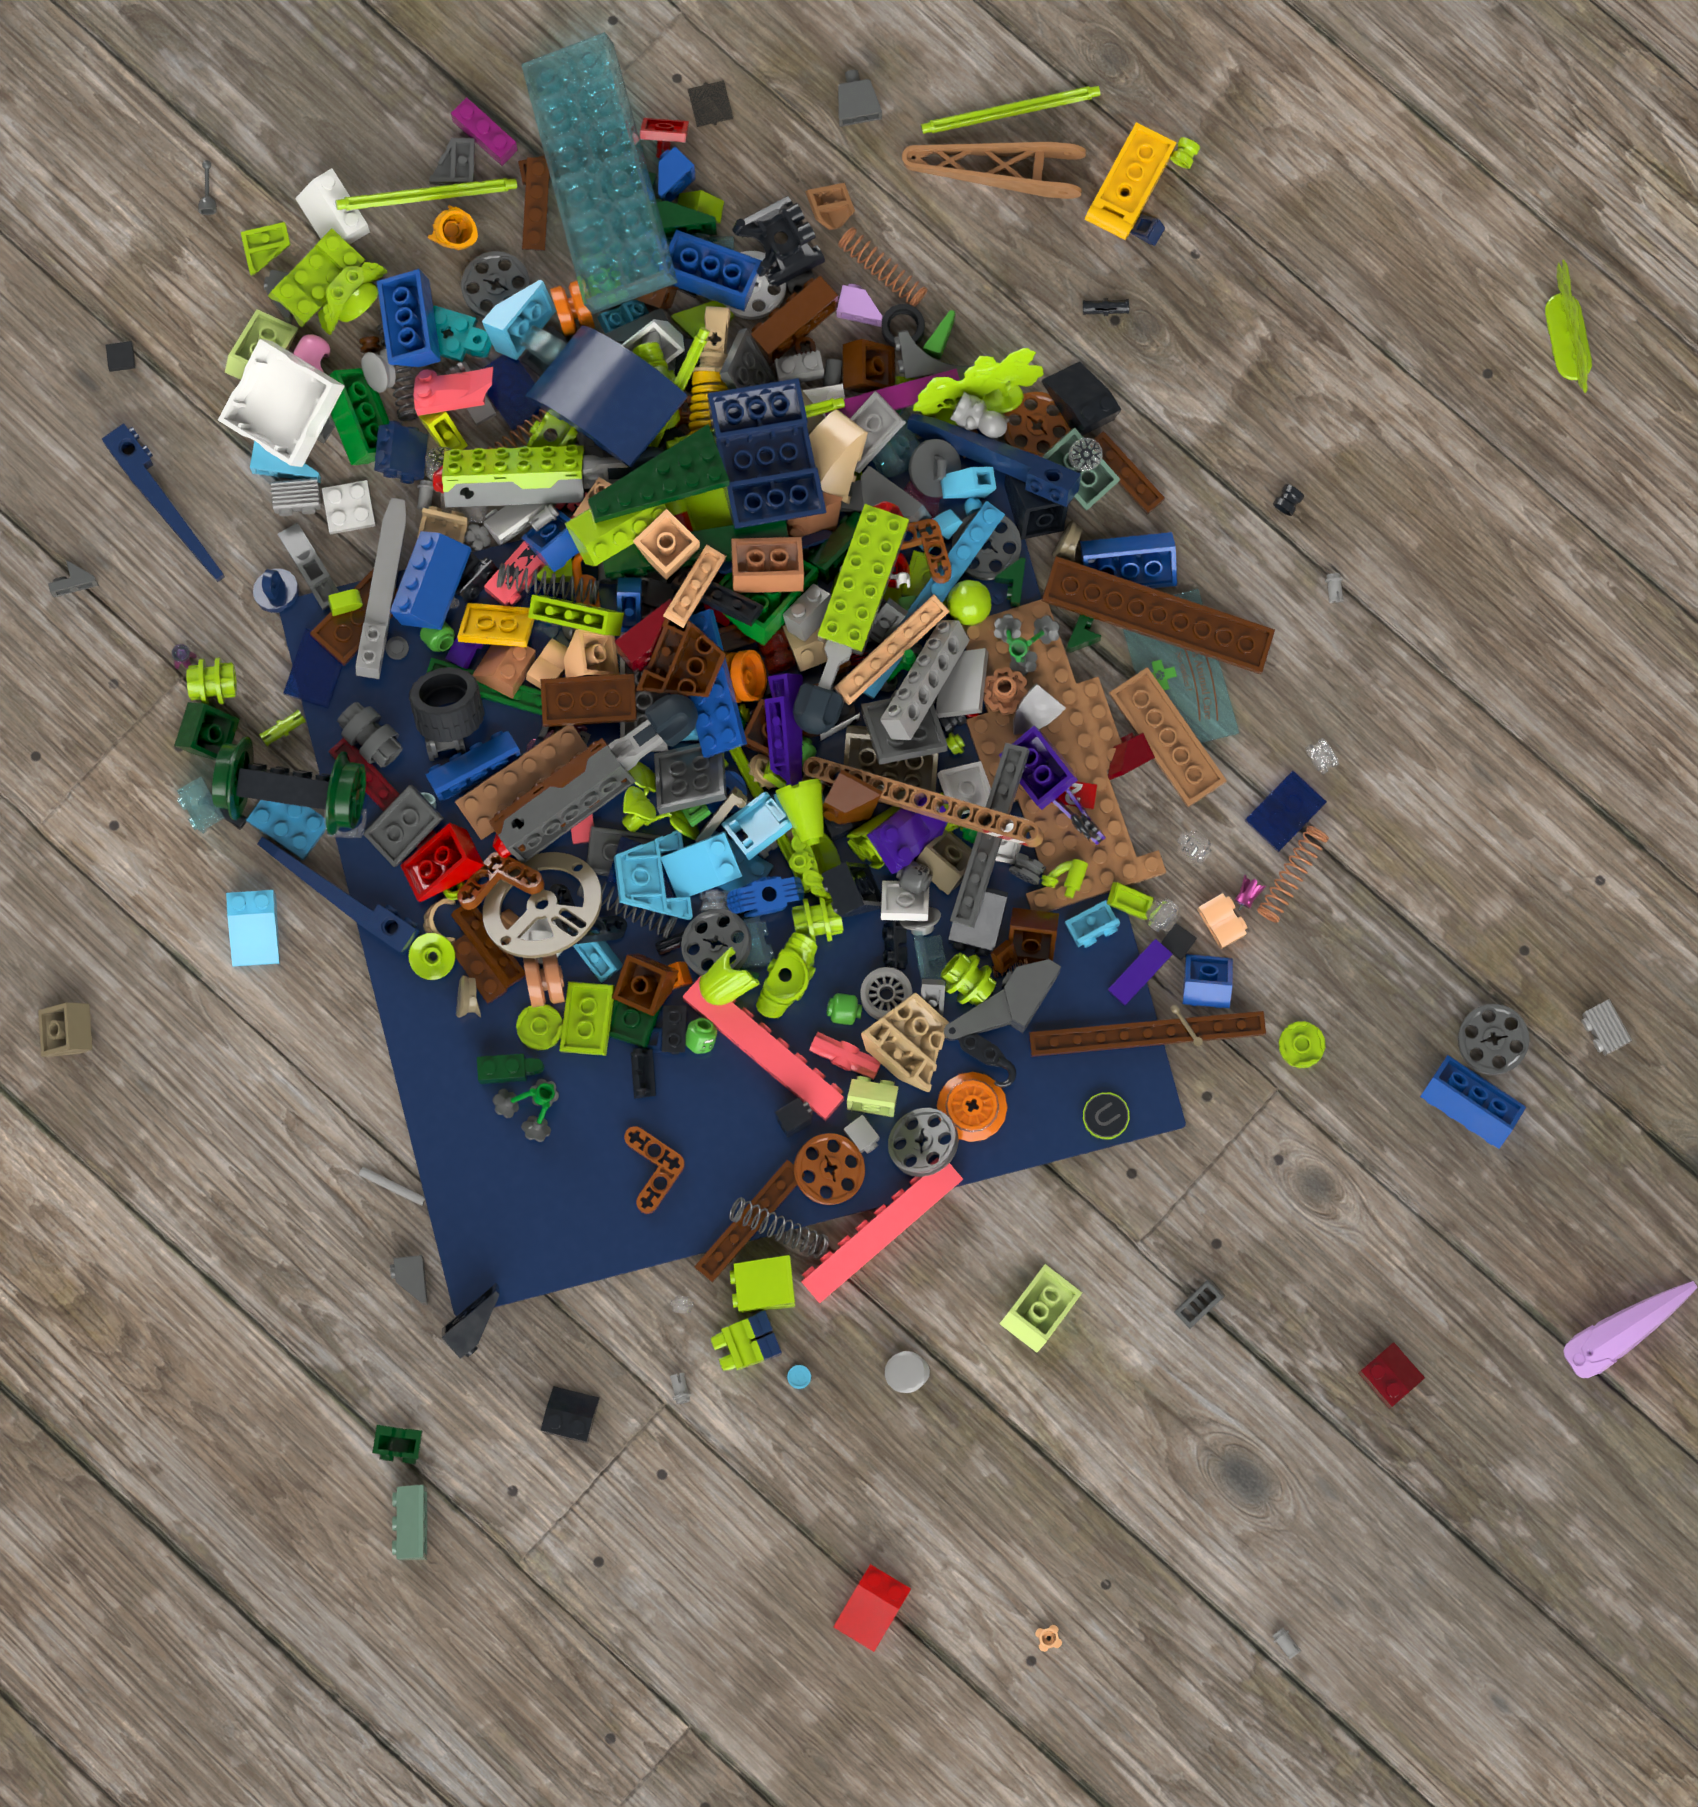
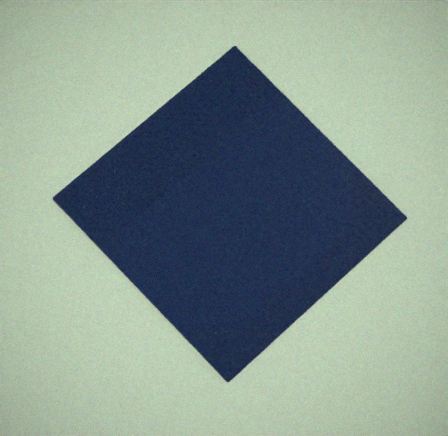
M976 428L980 435L985 436L979 428ZM924 438L882 448L862 470L863 474L868 466L875 469L923 504L932 516L931 519L949 509L961 520L967 517L964 504L969 498L928 497L914 487L909 474L910 458L914 450L921 443L927 441ZM958 454L961 461V470L970 467H988L967 457L963 458L962 455ZM993 469L996 489L987 497L978 499L982 502V505L988 501L1015 524L1004 486L1006 474ZM840 511L837 528L840 526L839 523L843 519V517H845L847 514L851 515L852 513ZM999 522L994 530L997 533H1004L1007 530V526L1005 523ZM907 531L904 541H910L913 538V534ZM1025 539L1021 540V553L1019 559L1026 558L1020 606L1041 600ZM519 540L472 553L479 560H483L485 557L492 560L499 570L500 564H504L524 541ZM990 541L984 543L982 546L983 550L987 548L992 549ZM1006 543L1003 546V550L1007 554H1013L1016 551V546L1013 543ZM821 544L809 547V551L814 547L818 548ZM919 546L900 550V553L904 554L908 565H910L914 550L924 553ZM934 546L929 553L938 556L941 554V551ZM974 558L972 563L978 567L979 561ZM582 560V575L593 576L598 581L597 566L587 565ZM995 560L989 564V568L993 572H999L1002 569V564ZM680 568L668 578V584H671L681 570ZM405 570L398 571L397 589H399ZM471 572L468 574L471 579L474 577ZM962 574L957 583L968 579ZM818 577L817 586L832 594L831 589L835 577L828 584ZM537 579V590H538L539 585H540V582H538V579ZM989 580L1004 595V601L1000 605H993L991 603V611L988 616L1013 609L1010 607L1011 600H1007L1008 586L1013 585L995 583V580ZM361 581L338 586L337 589L339 592L351 590ZM565 582V584H564V597H565V594H566V591H567L569 582ZM553 583L547 596L553 597ZM555 583V595H556V592H557L559 583ZM599 583L601 608L617 611L618 583ZM534 584L528 593H526L525 589L520 593L521 598L513 607L530 608L531 597L536 595ZM542 584L540 592L537 595H544V584ZM546 584V593H547L549 584ZM561 584L560 591H559V593H558V595H557L556 598L563 599V598H562V584ZM571 587L565 600L572 601ZM485 588L471 602L475 604L501 605L485 591ZM313 593L298 596L291 607L288 606L279 613L319 774L332 773L336 760L328 751L343 739L341 736L343 729L337 722L340 715L355 702H359L364 708L371 706L381 716L378 724L381 727L389 724L399 734L397 741L403 748L398 757L388 766L380 767L376 762L371 764L399 794L409 785H413L420 793L425 792L433 795L436 800V810L443 817L441 822L433 829L434 832L437 834L449 823L466 829L484 862L491 853L497 852L493 847L496 832L494 831L481 840L455 803V800L483 781L441 803L439 802L425 774L429 773L428 770L434 765L441 764L442 766L450 762L449 758L458 753L455 748L438 752L439 757L434 758L435 761L429 760L425 738L416 728L409 701V692L412 685L427 673L431 658L452 663L445 659L450 648L441 652L432 651L421 640L420 632L422 627L401 625L393 616L389 622L386 643L392 637H402L409 645L408 654L403 659L394 660L387 655L385 649L380 679L356 676L358 653L343 666L310 636V632L331 612L330 607L322 610ZM456 593L445 618V622L454 630V641L458 636L467 606L463 598L459 597ZM948 613L941 620L954 619ZM534 619L527 646L536 650L535 661L552 638L567 648L569 647L571 640L564 636L562 625ZM716 622L718 629L726 627L723 624ZM937 624L915 644H920L923 648ZM785 634L771 638L765 645L757 642L725 652L738 653L739 651L762 649L772 676L786 673L801 674L803 676V684H817L820 682L823 674L821 664L801 672L798 670ZM868 642L865 647L868 648L866 652L870 654L877 648V645L874 642ZM484 644L482 649L477 648L468 669H477L492 644ZM617 653L618 668L620 674V655ZM857 665L851 666L850 671L847 672V675H848ZM902 669L896 675L898 683L895 690L899 689L909 671ZM525 678V680L523 681V683L521 684V685H525V686H528V687H531V688H535V689L541 690L540 688H538V687L535 686L534 684H532V683H530L529 681H527L526 678ZM880 690L873 700L862 693L853 701L856 715L860 713L859 721L853 726H866L861 712V704L890 699L894 691L885 692ZM770 695V696H768V697H765V698H762V699L765 700V699L772 698V695ZM481 698L485 712L484 720L476 731L463 738L467 753L474 744L478 742L484 744L491 740L490 737L499 731H503V733L508 731L518 746L521 755H523L543 741L537 737L543 725L542 716ZM742 701L737 703V705L745 704L746 708L750 710L751 718L758 701ZM984 701L982 705V713H980L979 715L987 713ZM447 703L439 707H446L455 703ZM620 722L573 725L591 734L587 747L602 738L608 745L620 738ZM967 723L962 726L956 725L952 732L954 736L959 734L964 741L965 746L962 747L964 752L954 755L947 746L946 752L938 753L937 774L942 770L979 762ZM550 726L548 735L551 736L555 726ZM847 727L821 741L820 736L808 738L816 748L817 753L815 757L844 765ZM943 731L945 739L948 738L949 736L946 735ZM680 741L674 747L668 746V750L698 744L700 742ZM359 743L354 745L358 750L362 747ZM741 746L749 763L751 758L759 754L745 746ZM730 751L724 752V758L728 763L725 771H734L743 778ZM649 752L638 762L646 765L655 774L654 754L659 752ZM840 772L834 775L833 780L837 779ZM937 776L935 793H942L943 789ZM635 783L631 785L641 789L644 792V788L637 786ZM746 784L747 802H751L754 800V797ZM765 786L762 787L764 792H768L774 800V794H776V790L779 788L773 787L768 790ZM825 786L822 792L824 800L832 787ZM627 789L593 813L595 827L629 831L622 822V818L628 814L623 813L624 796ZM649 790L646 797L655 807L656 816L660 814L657 810L656 792ZM365 793L361 816L354 829L340 827L335 834L349 895L373 911L378 904L383 907L389 904L399 911L398 917L403 920L405 917H408L418 924L416 929L421 931L420 937L427 934L423 927L425 912L431 905L447 898L442 891L422 902L417 901L400 866L419 850L417 847L397 867H393L363 835L383 813L379 806ZM1018 801L1013 802L1010 815L1023 817ZM877 803L872 818L886 811L892 805ZM712 813L697 824L699 832L712 817ZM970 813L962 814L961 819H965ZM664 817L650 823L648 826L643 824L636 832L664 837L676 831V829L670 823V817ZM726 818L723 819L715 831L719 833L726 831L721 825L726 821ZM824 826V833L829 837L827 830ZM960 827L951 831L973 849L974 844L963 839ZM570 829L537 854L547 852L566 853L586 862L588 843L573 845ZM1029 832L1026 834V839H1030ZM682 834L683 847L696 843L695 840ZM847 836L833 841L841 864L853 862L870 865L872 863L867 859L862 861L850 848L848 844L850 838H847ZM738 838L743 844L744 839ZM779 845L775 850H770L768 852L769 855L764 859L774 865L768 877L779 876L781 879L795 877ZM1021 845L1019 853L1038 861L1034 847ZM511 854V855L509 856V857H511V858H513V859L519 861L514 855ZM995 860L987 888L1008 893L995 949L1009 938L1012 908L1030 910L1026 893L1047 887L1041 884L1043 874L1039 876L1038 885H1034L1016 877L1009 871V868L1014 866V864ZM662 863L666 898H677ZM886 864L879 869L870 867L881 895L882 881L900 880L896 877L897 873L892 874ZM583 865L575 866L574 871H580ZM548 869L539 871L545 883V890L549 891L550 887L554 884L565 885L570 891L575 907H583L584 898L577 896V891L581 884L577 878L561 870ZM597 875L601 888L607 882L602 894V903L612 887L615 886L609 903L610 908L619 896L616 877ZM480 878L478 880V884L481 885L487 883L489 878ZM931 881L929 886V907L936 908L941 912L940 920L934 925V930L924 936H915L911 933V930L906 929L907 943L899 944V947L907 948L908 964H906V969L897 970L901 971L909 979L912 994L917 993L921 997L922 978L943 980L940 977L942 970L958 953H962L968 958L972 955L978 956L980 958L977 966L979 969L985 965L990 968L994 966L991 954L981 956L975 954V950L966 948L965 951L952 948V944L948 943L952 927L950 919L962 882L947 895ZM512 886L503 900L501 913L510 909L518 917H521L527 911V901L532 895ZM714 887L690 896L692 919L686 920L677 917L669 937L684 932L689 923L703 911L710 909L729 910L727 906L728 893L718 887ZM765 887L762 891L763 899L769 902L773 901L776 898V891L772 887ZM458 888L453 889L451 892L457 891ZM811 891L804 893V899H808L809 906L820 904L819 897ZM1110 892L1050 911L1059 913L1053 962L1060 965L1061 969L1057 979L1025 1031L1021 1033L1011 1027V1025L978 1034L996 1045L1006 1059L1015 1066L1016 1078L1010 1086L1001 1087L1006 1097L1007 1112L1004 1123L999 1130L981 1141L968 1142L959 1139L956 1154L950 1164L963 1180L954 1188L1185 1127V1118L1164 1045L1031 1057L1029 1032L1158 1021L1147 983L1126 1006L1108 991L1111 985L1140 956L1128 913L1110 906L1115 917L1120 921V925L1117 927L1118 931L1107 937L1104 934L1097 937V942L1086 948L1084 945L1077 947L1065 925V921L1108 900ZM485 898L477 906L482 915ZM456 900L454 905L443 904L438 906L433 917L434 926L437 931L445 937L455 938V941L465 935L451 916L454 910L461 907L459 900ZM608 900L601 906L598 917L620 916L624 919V909L620 914H615L616 904L609 911L607 910ZM803 900L787 902L786 909L781 912L757 916L744 921L751 933L752 945L750 954L742 968L759 973L760 978L759 985L736 998L734 1004L740 1009L745 1007L754 1015L752 1019L757 1024L762 1022L772 1030L770 1035L776 1040L779 1037L790 1046L788 1048L790 1052L794 1055L798 1052L808 1061L806 1065L812 1070L817 1068L826 1076L823 1080L829 1085L832 1083L836 1084L843 1091L841 1095L844 1097V1101L827 1121L823 1120L813 1111L812 1124L787 1138L777 1122L775 1112L798 1097L718 1029L714 1047L707 1053H694L687 1046L685 1053L677 1055L653 1052L656 1096L634 1099L631 1052L642 1047L609 1037L606 1056L559 1051L561 1038L556 1045L547 1050L538 1051L528 1048L520 1040L516 1028L518 1016L526 1007L531 1006L526 976L507 988L506 993L490 1004H487L476 988V999L481 1018L476 1013H467L465 1016L458 1018L456 1016L459 980L462 975L468 978L469 976L456 957L453 968L446 976L436 980L424 979L418 976L411 968L409 951L406 955L400 953L357 923L455 1316L461 1313L495 1283L499 1286V1297L495 1307L707 1253L733 1223L729 1215L734 1202L738 1198H744L745 1202L752 1201L787 1159L794 1165L800 1148L813 1137L833 1133L848 1138L844 1133V1128L861 1115L866 1118L880 1138L876 1142L878 1146L868 1154L866 1151L861 1153L865 1164V1176L857 1193L842 1203L823 1205L809 1199L797 1185L775 1210L777 1217L784 1216L785 1221L791 1219L793 1224L799 1223L803 1228L879 1208L883 1204L885 1206L890 1205L894 1201L891 1197L901 1188L906 1191L912 1186L909 1181L915 1177L901 1171L889 1154L888 1139L897 1121L905 1114L916 1109H937L940 1091L950 1079L959 1074L976 1072L985 1074L994 1081L1004 1082L1008 1079V1071L1002 1067L985 1065L964 1052L958 1040L950 1041L945 1038L942 1050H939L935 1064L937 1068L932 1074L930 1092L923 1091L899 1080L881 1064L874 1080L871 1079V1082L880 1083V1080L894 1082V1086H898L894 1117L847 1110V1098L851 1080H857V1076H865L852 1070L847 1071L837 1067L830 1060L809 1051L817 1032L839 1042H848L858 1047L861 1052L872 1056L865 1049L861 1033L878 1020L871 1017L862 1006L860 1019L856 1018L854 1024L832 1023L830 1017L827 1016V1006L829 998H833L837 993L854 995L858 999V1004L862 1005L860 996L864 979L872 971L885 967L883 962L885 944L882 938V929L885 923L892 920H881V909L850 917H841L843 933L832 935V941L827 942L826 934L815 936L817 945L813 966L816 968L815 973L809 980L808 988L799 1001L795 1000L783 1015L778 1018L763 1016L757 1010L756 1003L764 982L769 975L767 968L773 958H778V954L784 949L786 942L795 932L792 907L803 905ZM540 901L537 904L536 908H546L548 906V901ZM619 903L617 912L622 908L623 903ZM628 905L625 917L634 906ZM637 907L634 920L639 916L643 908ZM646 909L642 925L646 922L652 911ZM561 912L562 916L571 917V914L569 912ZM633 912L625 919L627 929L621 939L606 941L623 965L627 954L636 953L667 966L685 961L681 947L659 955L655 944L665 939V937L663 938V933L657 934L658 925L652 931H649L650 920L643 927L640 926L641 917L633 923ZM655 912L651 923V928L655 925V923L657 922L662 913ZM664 914L659 933L671 917L670 915ZM393 922L389 926V932H396L398 924ZM592 927L590 929V931L597 930L600 933L599 929L596 927ZM739 932L735 934L733 942H742L744 933ZM719 940L713 943L709 942L714 948L716 945H723ZM698 944L692 945L689 949V954H697L700 946ZM571 946L564 950L557 958L563 974L565 1002L553 1004L550 1001L548 990L544 991L545 1004L556 1009L563 1020L568 981L614 985L616 988L622 968L601 983L576 949ZM431 952L430 959L435 961L437 953ZM735 954L730 957V964L736 959ZM514 956L525 971L523 957ZM706 961L703 964V970L708 971L714 961ZM1015 963L1010 967L1012 972H1014ZM689 966L688 969L693 983L672 990L662 1004L654 1027L663 1028V1005L687 1006L686 1031L691 1021L703 1018L683 1001V995L700 977ZM783 968L779 972V977L782 981L788 982L792 978V972L788 968ZM992 968L990 977L997 983L987 999L1004 989L1002 984L1006 972L1003 973V976L998 972V977L996 975L995 978ZM882 978L879 979L878 981H879L880 984L882 985V984H883ZM886 978V984H889L891 978ZM894 980L892 986H894L898 982ZM875 983L872 984L873 987L878 988ZM900 986L896 990H902L903 988ZM883 989L880 992V997L884 1000H888L893 996L892 991L889 989ZM958 990L951 994L945 991L943 1017L949 1023L976 1007L970 1002L960 1004L957 1001ZM904 994L896 995L901 998H904ZM877 998L870 999L871 1003L874 1002ZM878 1003L875 1007L879 1009L881 1003ZM890 1004V1010L894 1009V1006ZM884 1005L882 1010L887 1011V1006ZM524 1054L526 1058H539L545 1067L541 1074L527 1075V1081L480 1084L478 1081L477 1057ZM539 1079H544L547 1082L553 1081L556 1084L559 1098L552 1103V1106L547 1109L544 1119L548 1122L547 1126L551 1129L550 1135L546 1136L542 1142H538L535 1139L529 1140L525 1137V1131L521 1128L522 1123L527 1121L529 1116H536L538 1118L542 1109V1105L535 1106L532 1103V1096L517 1101L519 1110L511 1118L498 1115L495 1111L496 1105L493 1103V1097L498 1094L499 1090L506 1089L508 1092H513L518 1096L529 1091L532 1086L536 1085ZM1111 1092L1120 1096L1126 1102L1129 1109V1122L1126 1130L1120 1136L1105 1140L1092 1136L1086 1130L1083 1123V1110L1092 1096ZM972 1100L971 1103H966L969 1112H972L973 1109H979L976 1106V1101ZM939 1118L932 1119L930 1127L938 1126L940 1124ZM910 1121L907 1129H915L918 1126V1121ZM633 1126L643 1129L680 1154L685 1162L682 1173L657 1209L650 1214L642 1213L637 1207L636 1200L658 1166L626 1144L624 1134L628 1128ZM636 1132V1134L630 1133V1142L634 1143L637 1141L642 1144V1147L639 1149L643 1151L645 1144L650 1139L646 1138L644 1142L639 1138V1132ZM951 1135L943 1136L940 1144H948L951 1141ZM925 1137L923 1139V1142L919 1143L921 1147L924 1145V1142L927 1141ZM829 1140L827 1148L830 1152L836 1153L839 1150V1144L835 1140ZM906 1140L898 1141L895 1148L898 1150L903 1149L906 1146ZM653 1144L648 1148V1154L651 1157H657L661 1153L659 1145ZM812 1147L807 1148V1158L815 1160L818 1155L816 1149ZM666 1151L659 1163L663 1164V1161L666 1160L670 1164L669 1169L672 1170L674 1167L678 1169L680 1167L678 1164L679 1159L676 1158L674 1161L667 1157L669 1152ZM848 1155L845 1158V1164L849 1168H855L857 1164L856 1158ZM931 1156L928 1160V1163L930 1164L932 1161H934L937 1157L939 1158L940 1156ZM909 1158L906 1162V1166H914L917 1162V1158ZM828 1163L827 1167L824 1168V1171L830 1172L831 1175L832 1171L835 1170L834 1166H829ZM805 1170L803 1172L805 1174L803 1180L806 1183H812L814 1180L813 1173ZM664 1177L655 1179L654 1187L656 1189L663 1190L666 1188L667 1180ZM848 1178L842 1180V1188L846 1191H851L853 1182ZM828 1186L820 1188V1194L823 1198L828 1199L831 1197L832 1191ZM651 1188L647 1190L651 1192L649 1198L641 1200L643 1203L642 1208L644 1209L647 1206H653L651 1200L654 1195L657 1199L661 1196L654 1193ZM741 1202L738 1204L735 1210L734 1217L738 1209L740 1208ZM774 1214L769 1217L764 1232L760 1234L758 1230L749 1241L767 1237L768 1229L775 1220ZM783 1218L777 1220V1225L772 1235L777 1234L778 1229L783 1224ZM790 1221L785 1224L784 1232L791 1228L792 1224ZM796 1225L793 1230L799 1229L800 1227Z

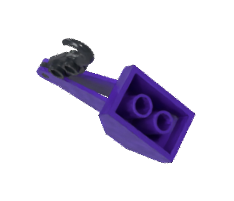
M1034 725L1012 743L1013 745L1030 750L1020 780L1021 786L1041 810L1053 802L1071 819L1073 825L1080 833H1083L1088 840L1091 839L1098 845L1106 836L1093 822L1070 789V786L1078 781L1073 769L1045 735ZM1066 791L1082 815L1074 814L1058 796Z

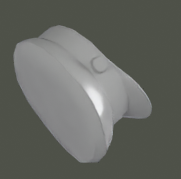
M383 349L379 355L372 352L365 353L362 357L361 365L368 385L378 393L393 387L396 373L394 365L388 363L386 349Z
M903 1351L893 1355L885 1367V1378L888 1385L900 1393H911L918 1390L926 1383L930 1374L927 1362L918 1354L910 1351Z

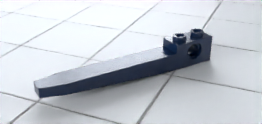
M912 413L908 418L907 429L925 440H944L951 444L958 454L1026 482L1025 490L1067 507L1079 491L1081 474L1069 468L933 417Z
M123 423L102 438L104 445L132 483L211 576L219 582L225 578L224 574L147 469L153 466L150 459L153 456L146 445L141 447L137 440L140 437L134 428L128 429ZM127 447H135L132 454H124V450Z
M261 837L257 845L355 922L400 953L406 955L412 943L421 934V931L416 929L417 923L408 917H405L404 920L398 917L399 911L389 904L385 907L378 904L373 911L266 838ZM393 922H397V931L394 933H390V924Z

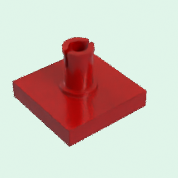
M643 118L640 139L657 140L656 157L660 158L663 154V149L664 152L668 149L670 150L671 142H686L689 121Z

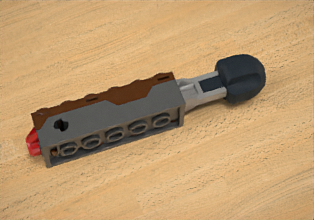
M669 694L660 698L646 708L645 714L648 720L626 736L614 740L609 745L603 738L593 742L583 753L572 757L568 764L553 771L546 780L535 784L531 791L524 796L516 798L505 810L497 812L494 818L489 821L496 832L493 847L502 858H507L512 854L524 864L636 781L629 770L636 766L642 757L663 742L668 746L674 747L695 729L698 713L694 702L688 697L679 694Z

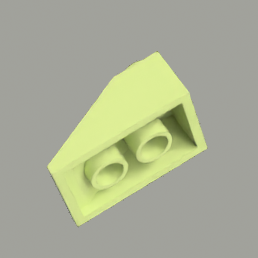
M256 309L228 355L225 373L241 380L245 367L259 339L273 341L288 351L298 331V327Z
M857 1076V1080H851L847 1098V1110L894 1117L898 1086H894L892 1081L880 1080V1083L871 1082V1078Z
M1045 1264L1000 1322V1325L1035 1352H1038L1073 1307L1082 1292Z

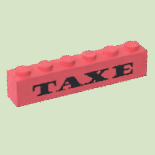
M581 502L558 503L555 508L559 509L570 519H573V514ZM525 542L505 562V570L507 565H510L509 587L516 566L519 567L518 589L526 567L528 568V589L534 570L536 569L538 574L545 566ZM498 570L484 585L485 591L502 606H514L521 598L520 593L525 589V579L520 591L516 589V577L511 589L508 590L507 575L503 586L497 588Z

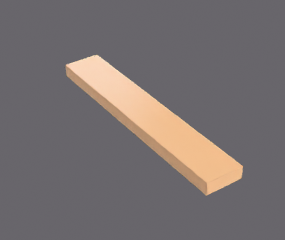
M932 595L833 689L850 705L903 656L905 650L910 649L950 611L935 595Z

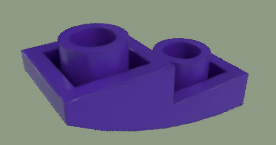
M457 637L445 659L468 669L477 648L482 649L484 644L458 642Z

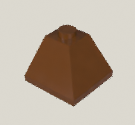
M841 769L823 803V816L827 820L834 821L839 825L870 819L883 792Z

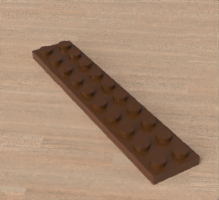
M1057 556L1054 559L1041 600L1042 602L1257 674L1263 672L1275 629Z

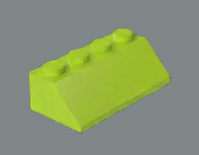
M665 504L598 523L594 522L589 508L566 522L565 525L585 564L597 566L634 543L633 540L667 508Z

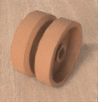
M557 954L542 957L544 966L542 969H540L538 958H523L532 1008L545 1005L544 991L548 990L550 1001L553 1004L565 1002L563 991L565 986Z

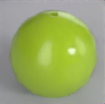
M964 580L958 582L950 590L946 606L954 620H959L962 625L974 626L983 622L990 614L991 597L988 589L982 583L974 580Z

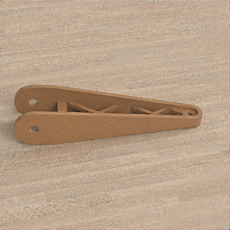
M1058 142L911 145L903 151L902 160L904 166L911 171L1043 197L1074 199L1081 196L1082 189L1069 183L1042 181L1044 158L1082 159L1086 156V149L1079 145ZM930 154H938L945 161L933 166L927 164L922 158ZM967 155L989 156L999 166L983 173L965 170L956 161ZM997 156H1007L1014 158L1007 162H1003ZM1027 157H1035L1032 179L1022 177L1010 166ZM951 165L954 168H947L946 166ZM1005 169L1012 176L997 175L996 173Z

